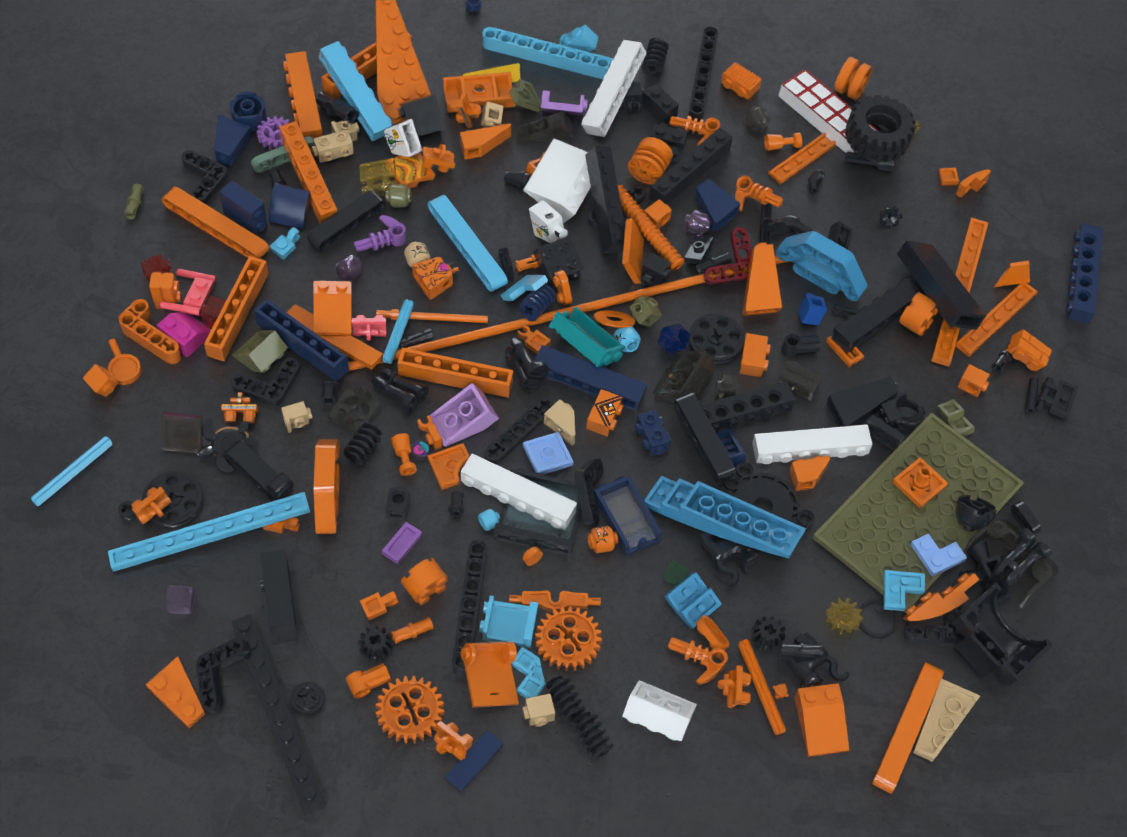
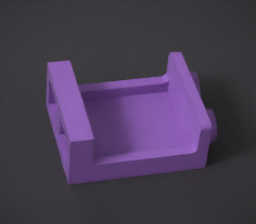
M543 90L542 111L583 116V112H587L588 100H585V95H581L579 105L550 102V91Z

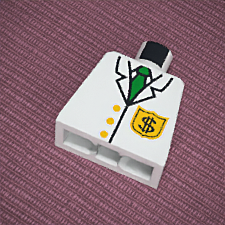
M412 119L384 130V141L386 144H389L393 154L410 157L422 151Z
M542 200L529 208L535 236L549 243L567 236L568 231L563 226L562 216L545 201Z

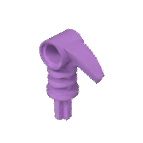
M381 215L379 220L389 229L383 230V234L380 231L377 232V235L369 233V238L354 242L355 249L358 252L373 248L376 251L379 245L383 248L384 244L389 246L390 242L394 246H402L406 242L405 226L392 217Z

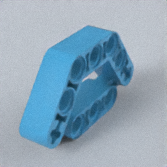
M815 231L787 237L776 250V255L779 259L795 263L793 265L795 273L831 294H837L841 290L849 300L857 301L867 288L866 280L853 253Z

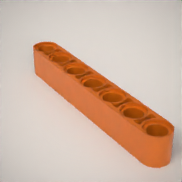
M176 186L161 199L168 209L247 258L251 256L261 259L270 250L269 245L263 239Z
M927 662L924 663L872 785L890 794L893 793L942 679L944 670Z

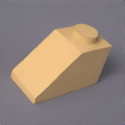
M558 400L544 413V424L554 432H559L562 439L573 446L575 443L574 410L568 403Z

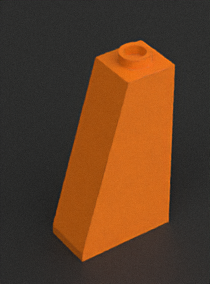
M758 243L751 251L742 311L743 316L777 313L782 309L773 244Z

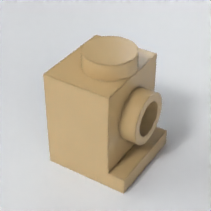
M487 101L482 109L480 126H499L504 106Z
M345 120L337 123L335 121L331 122L332 133L348 130L352 142L358 140L357 133L359 132L357 122L349 123Z
M304 401L281 408L288 433L292 432V428H301L309 424V419H312L311 410L309 407H305Z

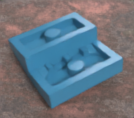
M692 572L664 595L670 606L691 629L697 626L696 622L701 616H709L722 605L713 590L706 587L697 572Z

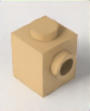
M550 694L525 700V707H522L524 719H528L530 726H543L550 721H554L555 710Z

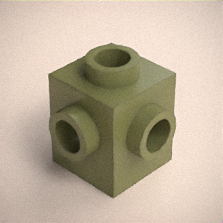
M641 296L629 307L633 313V318L640 325L650 327L662 316L657 307L658 303L651 297Z

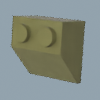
M258 330L232 355L253 372L263 373L270 369L272 362L284 355V351L288 347L275 330Z

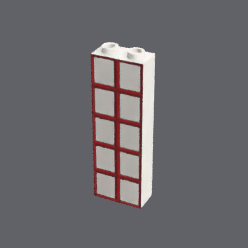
M806 69L781 85L779 97L821 133H826L828 139L836 141V145L845 153H857V151L852 150L851 144H848L845 135L846 124L852 111L848 104ZM872 124L869 125L872 129L878 132V129H876Z

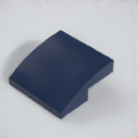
M275 183L268 221L303 229L305 227L306 210L309 207L310 191Z

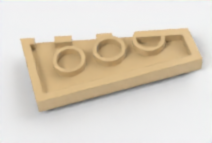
M941 679L913 753L933 762L980 695Z

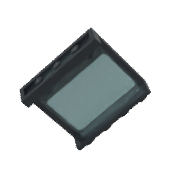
M511 468V472L576 502V513L566 530H563L561 528H554L550 523L538 520L527 512H521L513 505L503 503L499 523L495 524L494 539L529 547H538L539 549L571 556L582 515L575 481L571 482L561 477L553 478L542 473H530L523 469Z

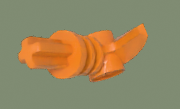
M689 115L687 119L672 116L669 123L671 126H680L688 132L692 130L693 134L698 131V135L702 134L703 138L697 146L720 128V121L716 118H709L703 123V119L698 122V118H695L693 121Z
M741 176L737 180L735 199L740 203L739 212L743 209L746 197H751L763 205L769 203L775 207L782 206L783 198L773 194L771 188L761 186L759 183L754 184L749 176Z
M672 637L668 644L669 649L684 654L687 661L691 657L694 658L693 662L699 660L701 665L706 666L707 670L696 680L698 685L713 680L724 670L728 656L723 649L715 648L710 652L708 647L702 649L701 644L698 647L694 646L695 641L693 640L689 644ZM718 658L722 663H715L712 659Z

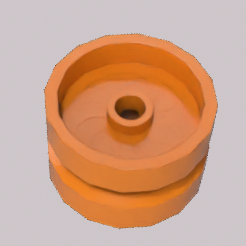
M849 57L837 77L834 91L840 94H844L847 91V97L857 100L870 79L873 67L866 63L859 66V60Z

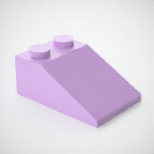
M473 383L429 415L445 447L485 430L499 419L483 391Z

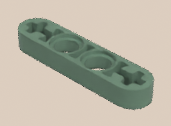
M311 136L304 137L312 153L314 139ZM281 146L254 157L251 165L255 172L261 173L291 160L285 147Z

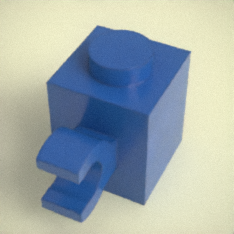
M805 293V298L801 301L802 304L798 310L801 322L807 325L819 326L827 310L823 297L814 296L812 293Z

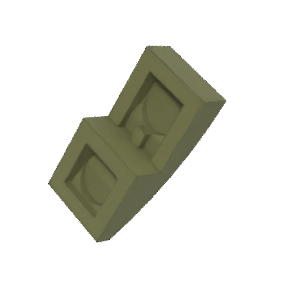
M954 399L938 405L937 408L943 420L963 437L974 433L975 427L965 418L964 409Z

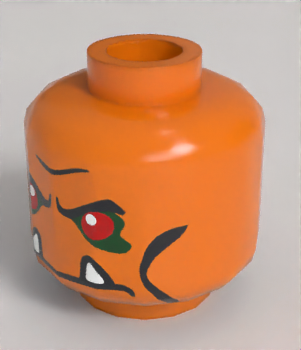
M609 526L593 528L587 536L589 548L593 549L595 553L611 552L615 548V544L618 543L617 532H613Z

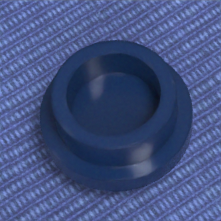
M467 0L465 7L471 12H476L481 9L482 3L480 0Z

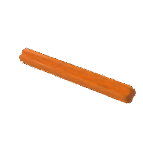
M748 639L742 640L738 644L739 649L751 674L775 735L783 734L786 728Z

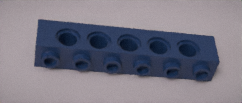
M1082 223L1079 230H1076L1073 240H1076V244L1073 246L1072 254L1075 255L1071 262L1073 272H1071L1069 282L1072 284L1068 290L1070 301H1068L1066 311L1069 312L1068 319L1090 324L1095 315L1103 235L1102 227Z

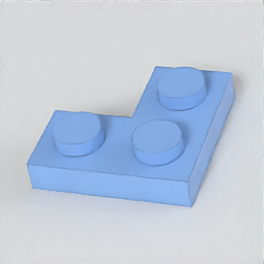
M929 534L912 541L910 544L932 577L965 562L967 559L957 542L939 549Z

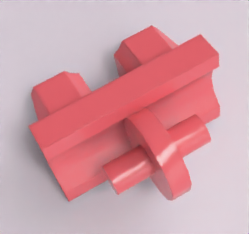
M357 315L356 318H352L353 336H366L367 341H371V337H386V318L383 315H376L374 318Z

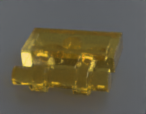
M393 158L359 165L360 181L367 183V186L361 187L363 194L371 189L375 191H389V187L392 184H397L396 180L390 181V178L396 177V165ZM382 180V183L375 184L374 181Z

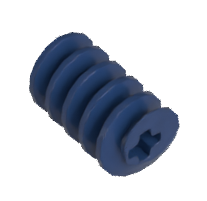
M542 285L536 291H532L520 303L521 315L529 321H535L555 302L556 294L554 290L548 285Z

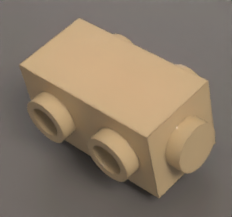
M348 130L313 138L314 146H312L314 157L317 156L320 163L354 154L353 142Z

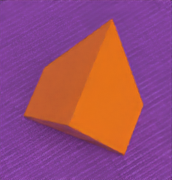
M1029 261L1007 264V269L994 287L1030 282Z

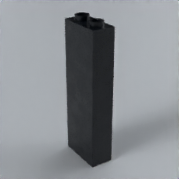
M906 240L897 255L928 298L936 304L935 307L950 327L977 330L986 318L985 313L932 244Z

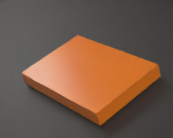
M633 218L626 219L622 264L633 283L638 284L641 283L644 238Z

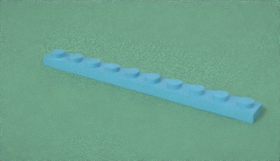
M305 492L109 550L111 568L113 572L310 513Z

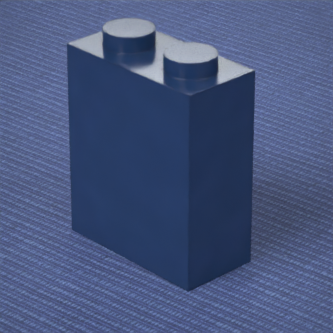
M233 181L229 182L219 191L223 213L255 235L266 228L268 224L262 201Z

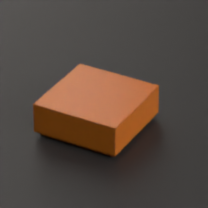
M939 168L938 175L941 186L959 184L956 168Z

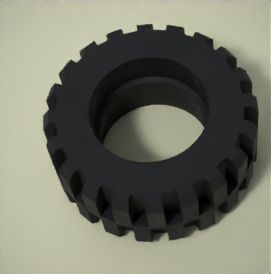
M869 96L858 101L852 108L845 129L846 140L848 144H851L852 150L857 151L859 156H864L869 161L872 159L875 162H890L892 159L900 158L909 148L916 128L915 119L912 117L911 111L907 110V106L899 103V100L895 98L894 100L890 99L889 96ZM869 125H882L892 133L877 132Z

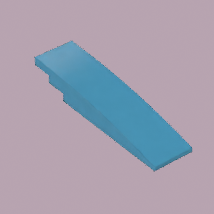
M661 476L644 500L648 509L729 541L785 558H790L806 531V528L699 481L694 485L680 478L675 482Z

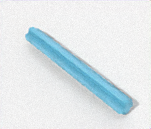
M104 436L31 497L32 502L36 506H40L111 447L112 441L107 436Z

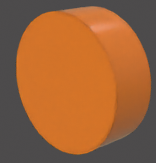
M532 547L524 553L522 559L527 566H532L542 558L543 552L538 547Z

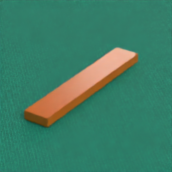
M823 133L770 170L768 174L781 185L835 147L836 141H831L826 137L827 134Z
M1027 283L1019 284L986 315V318L977 330L971 329L956 343L955 347L970 357L1035 297L1038 291Z
M296 304L286 312L313 331L312 313ZM318 335L346 356L371 370L383 359V353L353 336Z

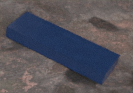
M486 730L466 753V757L460 760L445 776V780L462 793L500 750L503 742Z

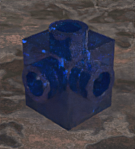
M680 323L666 326L660 332L658 343L668 353L684 350L691 334Z

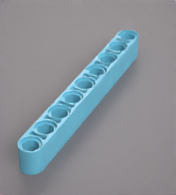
M493 27L485 28L482 33V45L487 50L599 79H604L611 62L614 60L610 57Z

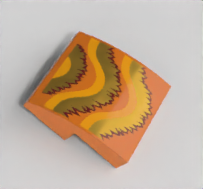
M420 152L410 157L397 156L385 164L397 183L406 184L408 188L417 187L419 182L433 180L435 177V173L431 168L423 167V156Z

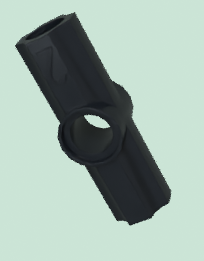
M325 91L319 92L316 97V104L324 108L331 117L338 116L349 123L354 122L358 117V111L348 105L343 97L336 98Z

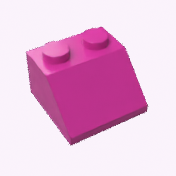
M182 312L170 313L157 324L158 330L175 340L179 345L180 352L187 358L206 341L211 329L192 315Z

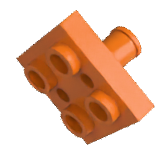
M921 457L892 481L920 509L949 484Z

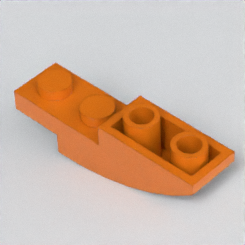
M964 573L957 579L959 583L954 587L950 585L941 592L942 597L938 592H933L932 594L928 592L925 594L918 606L912 605L905 611L907 615L903 619L905 621H920L940 616L955 609L969 599L964 592L980 579L975 573Z

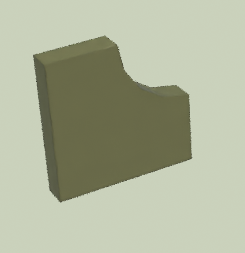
M519 79L516 82L517 88H512L509 91L514 104L540 112L542 110L541 103L532 83Z

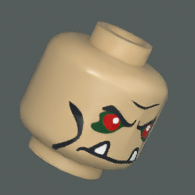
M421 242L410 243L404 251L405 258L410 267L415 263L430 259L427 246Z

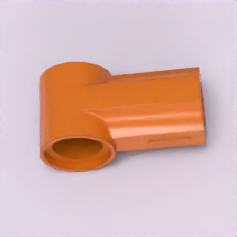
M383 663L364 672L355 671L349 674L345 680L353 697L358 699L369 694L371 689L391 681L386 665Z

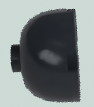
M971 495L959 496L955 514L964 529L968 531L981 530L992 523L997 512L993 504L979 497L976 500L970 499Z

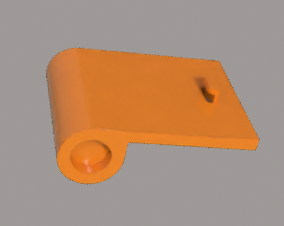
M514 642L466 643L461 649V658L464 660L473 708L519 704L511 667L517 655Z

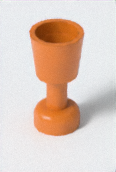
M797 132L792 137L783 138L782 135L766 134L764 138L766 151L782 149L783 145L792 144L795 148H801L802 135L800 132Z
M400 433L391 438L392 446L396 455L401 457L402 464L399 467L400 475L410 476L416 473V464L410 462L408 456L411 453L409 435Z

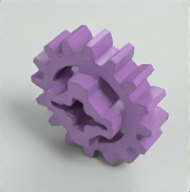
M274 116L272 120L268 117L267 122L261 121L262 126L258 125L257 131L259 143H262L263 147L269 146V150L273 147L276 149L284 146L280 138V126L290 123L289 119L284 121L282 116L280 119Z

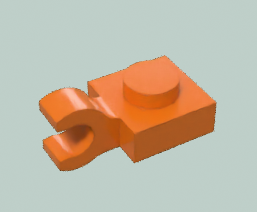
M427 416V424H423L418 419L419 429L427 432L425 434L427 443L432 445L435 451L441 449L442 438L435 424L432 423V418Z
M293 517L263 526V529L281 534L284 529L298 532L300 527L299 519Z
M394 591L383 597H380L378 592L360 600V604L369 621L387 613L386 607L398 604Z

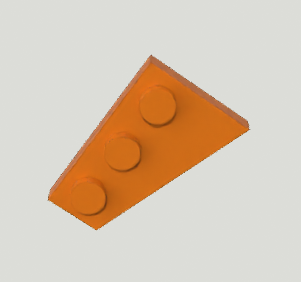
M178 656L146 684V687L188 729L205 715Z

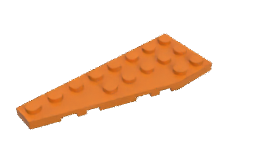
M375 0L377 99L382 104L386 116L391 118L392 126L404 122L398 113L399 103L430 95L431 93L396 0Z

